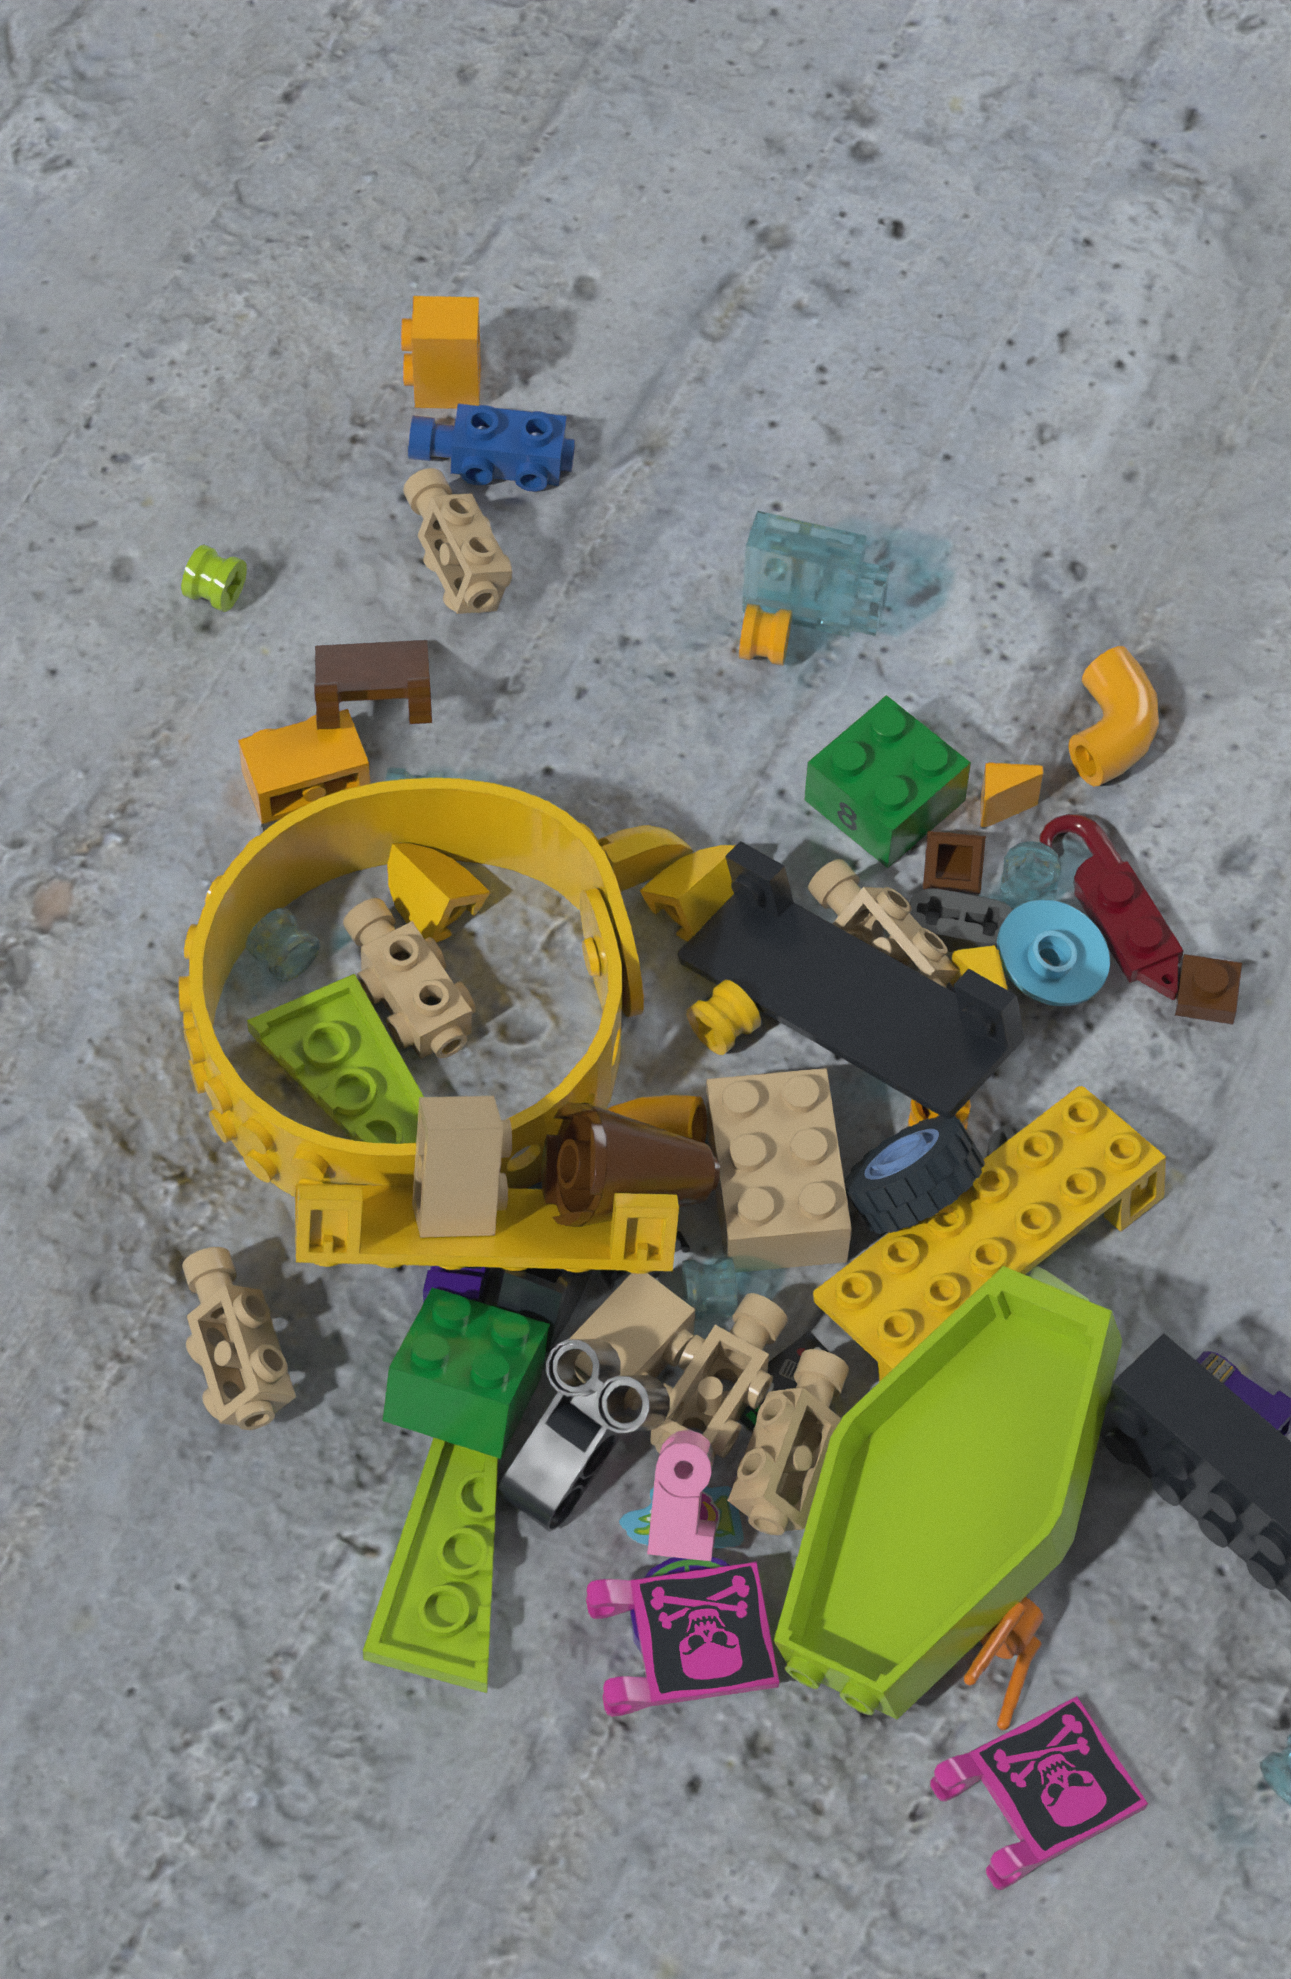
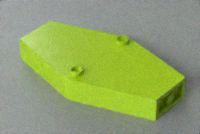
M1002 1266L842 1417L829 1441L774 1638L775 1644L787 1663L785 1670L791 1677L813 1689H818L822 1683L839 1691V1696L845 1703L863 1714L873 1715L878 1710L898 1720L1000 1622L1009 1610L1027 1596L1062 1562L1075 1538L1123 1342L1111 1310Z

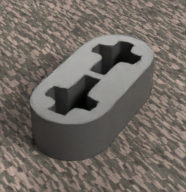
M942 889L919 891L909 902L912 908L910 911L912 917L922 928L936 934L946 945L947 952L993 945L997 949L999 929L1013 910L1006 903L995 899ZM929 911L940 913L937 925L925 923ZM986 922L997 924L994 936L983 934Z

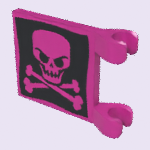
M757 1562L636 1580L600 1579L588 1584L586 1604L591 1618H609L634 1609L646 1676H621L606 1680L603 1686L602 1698L607 1715L612 1717L622 1716L651 1706L779 1687L778 1672Z
M1077 1696L969 1753L954 1756L939 1763L934 1770V1777L930 1780V1787L940 1801L947 1802L963 1793L981 1779L1019 1838L1020 1842L1010 1844L994 1852L990 1858L991 1864L985 1870L987 1877L998 1890H1003L1013 1885L1038 1866L1145 1810L1148 1805Z

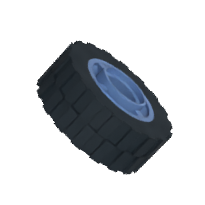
M937 1116L936 1118L919 1121V1123L900 1130L899 1133L888 1137L876 1148L866 1153L863 1159L852 1167L850 1174L846 1176L844 1180L846 1184L845 1190L871 1232L875 1230L876 1234L892 1233L905 1227L914 1226L956 1201L963 1192H966L973 1185L972 1183L975 1179L979 1178L982 1173L981 1168L984 1167L985 1162L960 1119H957L956 1116L951 1119Z

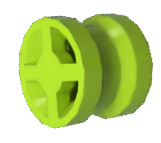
M205 544L200 545L195 549L185 567L181 583L182 594L192 600L205 598L210 600L213 608L227 612L234 606L241 594L246 580L247 564L243 559L235 556L227 559L220 557L213 547Z

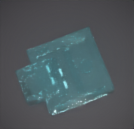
M757 511L745 549L742 613H745L748 603L760 605L763 611L776 613L781 608L793 611L792 624L849 638L851 631L876 636L887 600L890 568L863 562L866 551V535Z

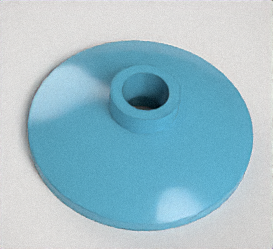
M1053 900L1029 901L1012 910L999 929L997 949L999 950L1003 970L1019 990L1034 1000L1053 1006L1078 1005L1092 998L1107 979L1110 968V955L1107 943L1097 926L1085 914L1070 905ZM1042 958H1045L1048 961H1050L1052 965L1046 963Z

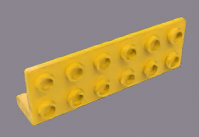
M1078 1086L984 1158L985 1164L981 1168V1175L972 1183L973 1185L966 1192H963L956 1201L914 1226L905 1227L897 1232L886 1234L815 1289L813 1292L814 1303L878 1362L880 1382L1002 1266L1024 1275L1027 1274L1103 1213L1104 1218L1120 1232L1164 1198L1166 1156L1083 1086Z
M299 1183L295 1186L296 1263H313L323 1267H332L339 1264H376L384 1268L419 1265L439 1266L450 1270L462 1269L464 1267H501L510 1271H522L528 1268L564 1269L576 1273L589 1270H626L634 1274H646L652 1271H673L679 1214L677 1195L614 1193L612 1221L572 1227L555 1222L552 1217L560 1215L557 1205L545 1203L542 1189H508L507 1208L505 1211H497L495 1235L420 1237L412 1206L413 1186Z

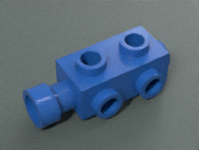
M458 404L455 425L437 424L433 417L412 416L408 459L431 461L432 456L451 458V474L461 475L462 479L469 484L486 485L492 479L515 481L516 485L523 490L536 492L543 490L547 485L559 486L561 471L572 472L575 439L565 438L567 416L548 414L541 411L527 412L501 409L488 405Z

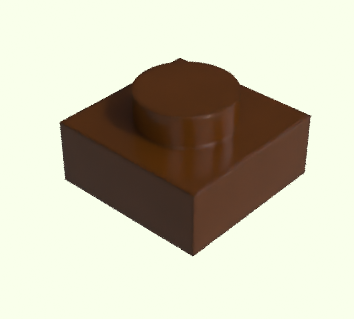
M1184 954L1180 969L1175 1016L1233 1025L1237 1012L1242 963Z

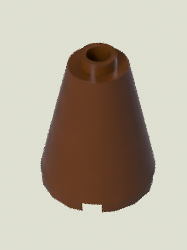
M568 1102L558 1109L554 1119H563L558 1134H547L543 1145L541 1179L544 1200L546 1204L557 1205L560 1215L552 1218L557 1224L564 1226L581 1227L612 1221L614 1193L677 1195L678 1205L681 1208L705 1202L719 1183V1162L713 1156L707 1144L588 1103Z

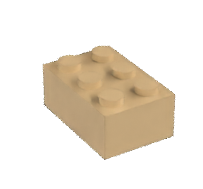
M827 1068L707 1079L705 1099L709 1147L720 1166V1178L715 1194L726 1274L847 1262L851 1222Z

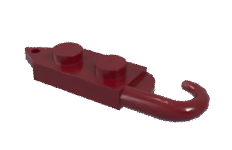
M1066 814L1052 819L1044 826L1039 835V848L1043 857L1047 860L1053 858L1052 842L1061 833L1070 832L1082 838L1093 856L1086 859L1077 868L1073 880L1075 896L1090 920L1102 933L1109 951L1129 983L1138 980L1169 999L1175 1000L1178 989V963H1181L1184 950L1129 862L1123 861L1104 829L1094 820L1076 814Z

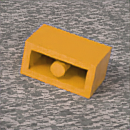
M413 296L412 318H402L401 348L402 351H412V353H404L403 383L404 386H414L415 408L457 409L458 404L479 406L481 383L479 297Z
M348 709L340 711V728L317 730L316 715H313L306 721L278 729H263L252 736L238 740L242 774L262 826L277 822L287 814L321 797L341 790L371 784L369 762Z

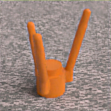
M1024 1597L1010 1609L1002 1620L980 1640L983 1648L964 1676V1682L967 1685H974L994 1656L1003 1659H1011L1014 1654L1018 1656L997 1721V1726L1000 1730H1006L1010 1726L1030 1663L1042 1645L1034 1634L1044 1620L1043 1613L1027 1597Z

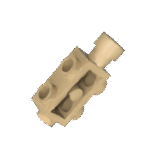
M427 468L414 473L406 481L403 492L413 512L421 515L423 518L418 533V538L425 550L423 561L430 570L436 572L445 589L443 595L445 605L451 610L456 611L457 614L497 611L504 591L511 583L512 567L509 558L503 554L492 533L488 518L483 516L472 493L452 494V490L440 470Z
M843 859L829 862L812 877L808 890L823 908H832L838 915L837 919L832 923L833 925L947 988L946 985L957 974L959 969L945 955L948 950L944 942L933 932L922 928L910 914L912 910L911 905L899 892L889 887H863L861 889L858 886L859 877ZM884 928L890 934L889 938L885 937Z
M371 898L361 902L348 912L343 920V926L357 946H361L362 971L357 973V979L371 1004L374 1005L382 1001L391 1016L386 1018L387 1027L400 1049L403 1050L412 1046L420 1059L432 1053H435L438 1058H447L454 1055L466 1044V1036L471 1034L472 1014L476 1012L474 1001L468 989L460 981L455 984L445 971L446 963L444 956L433 938L428 937L424 939L412 921L394 929L395 918L382 899ZM433 996L438 1004L433 1006L427 1005L428 997Z
M209 1247L199 1250L188 1256L184 1260L182 1267L190 1291L198 1294L200 1305L186 1316L192 1333L186 1340V1348L191 1358L201 1365L204 1371L208 1388L203 1392V1403L207 1411L218 1419L220 1424L239 1426L243 1430L261 1428L272 1422L275 1418V1413L296 1398L288 1373L287 1362L282 1354L270 1317L269 1306L265 1301L262 1290L233 1284L237 1273L228 1249Z
M749 1293L744 1297L733 1314L735 1324L730 1332L715 1325L706 1339L695 1335L689 1341L678 1365L679 1368L684 1370V1373L674 1388L663 1383L670 1397V1410L666 1420L659 1427L651 1430L650 1443L655 1446L659 1454L662 1444L670 1435L678 1431L689 1430L688 1428H698L712 1445L714 1457L718 1455L725 1458L741 1431L742 1426L737 1423L747 1406L756 1409L761 1404L773 1380V1376L768 1374L769 1354L762 1349L766 1344H773L788 1322L787 1315L776 1303L762 1295ZM727 1379L735 1385L731 1390L723 1391V1385L720 1380Z
M818 1349L805 1350L800 1357L794 1374L797 1387L767 1392L766 1398L758 1411L757 1422L744 1457L738 1465L737 1476L728 1501L748 1516L749 1524L760 1532L769 1535H782L784 1531L804 1530L831 1435L841 1421V1418L831 1411L829 1406L832 1398L841 1394L849 1372L846 1362L832 1353Z

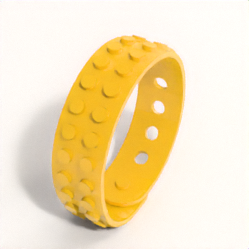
M434 777L390 780L341 790L321 797L287 814L263 833L250 840L242 852L232 861L224 874L219 875L212 882L207 892L205 905L198 924L190 925L185 939L184 958L189 959V976H179L180 1012H183L184 1038L191 1058L188 1062L197 1094L207 1092L213 1110L209 1111V1118L224 1143L233 1142L239 1153L243 1156L246 1166L257 1178L266 1183L272 1182L279 1189L295 1197V1186L299 1183L413 1186L416 1143H370L339 1138L298 1124L280 1114L258 1097L240 1078L225 1056L213 1030L215 1013L225 981L250 940L270 919L304 893L332 879L355 871L386 865L392 843H413L432 848L455 861L493 865L513 870L541 881L558 891L580 910L584 936L582 941L584 961L589 975L593 977L603 1012L599 1029L586 1054L555 1089L536 1104L506 1119L510 1120L512 1151L510 1157L501 1158L500 1173H505L508 1189H528L541 1182L542 1154L546 1135H557L563 1119H554L558 1109L568 1102L588 1103L607 1109L611 1101L621 1061L622 1011L626 1017L641 1015L644 1010L642 976L630 921L615 874L606 853L599 845L598 839L591 829L585 824L577 822L566 811L549 801L515 788L483 781ZM527 1146H530L524 1153H522L514 1159H511L517 1152H519Z

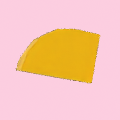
M652 825L621 829L598 839L599 845L606 853L615 874L620 892L654 878L678 859L693 853L689 844L669 829Z
M392 843L387 862L388 887L395 908L406 923L411 921L414 923L424 939L431 937L437 943L450 937L452 932L447 926L457 920L466 909L475 916L491 893L475 876L454 859L432 848L413 843Z
M736 845L714 846L684 856L662 870L639 890L654 914H657L663 908L675 922L682 926L676 932V935L681 939L689 941L692 936H695L702 926L734 894L731 888L732 880L725 856Z

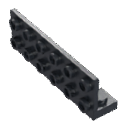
M741 841L725 856L732 880L731 888L734 894L702 926L695 936H692L677 952L681 965L716 985H719L724 980L734 982L747 993L758 1010L945 1119L953 1118L1025 1039L1017 995L971 969H968L954 984L955 993L794 903L785 866Z

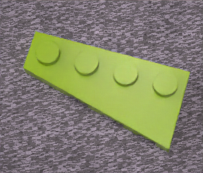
M355 974L247 1020L248 1032L352 1140L391 1144L416 1143L419 1097L424 1096Z
M433 1437L363 1648V1659L365 1661L487 1693L498 1458Z

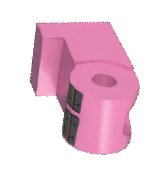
M691 1430L678 1431L670 1435L662 1444L655 1470L647 1552L649 1555L711 1561L717 1521L699 1520L702 1490L709 1483L715 1457L714 1449L709 1440L698 1432Z

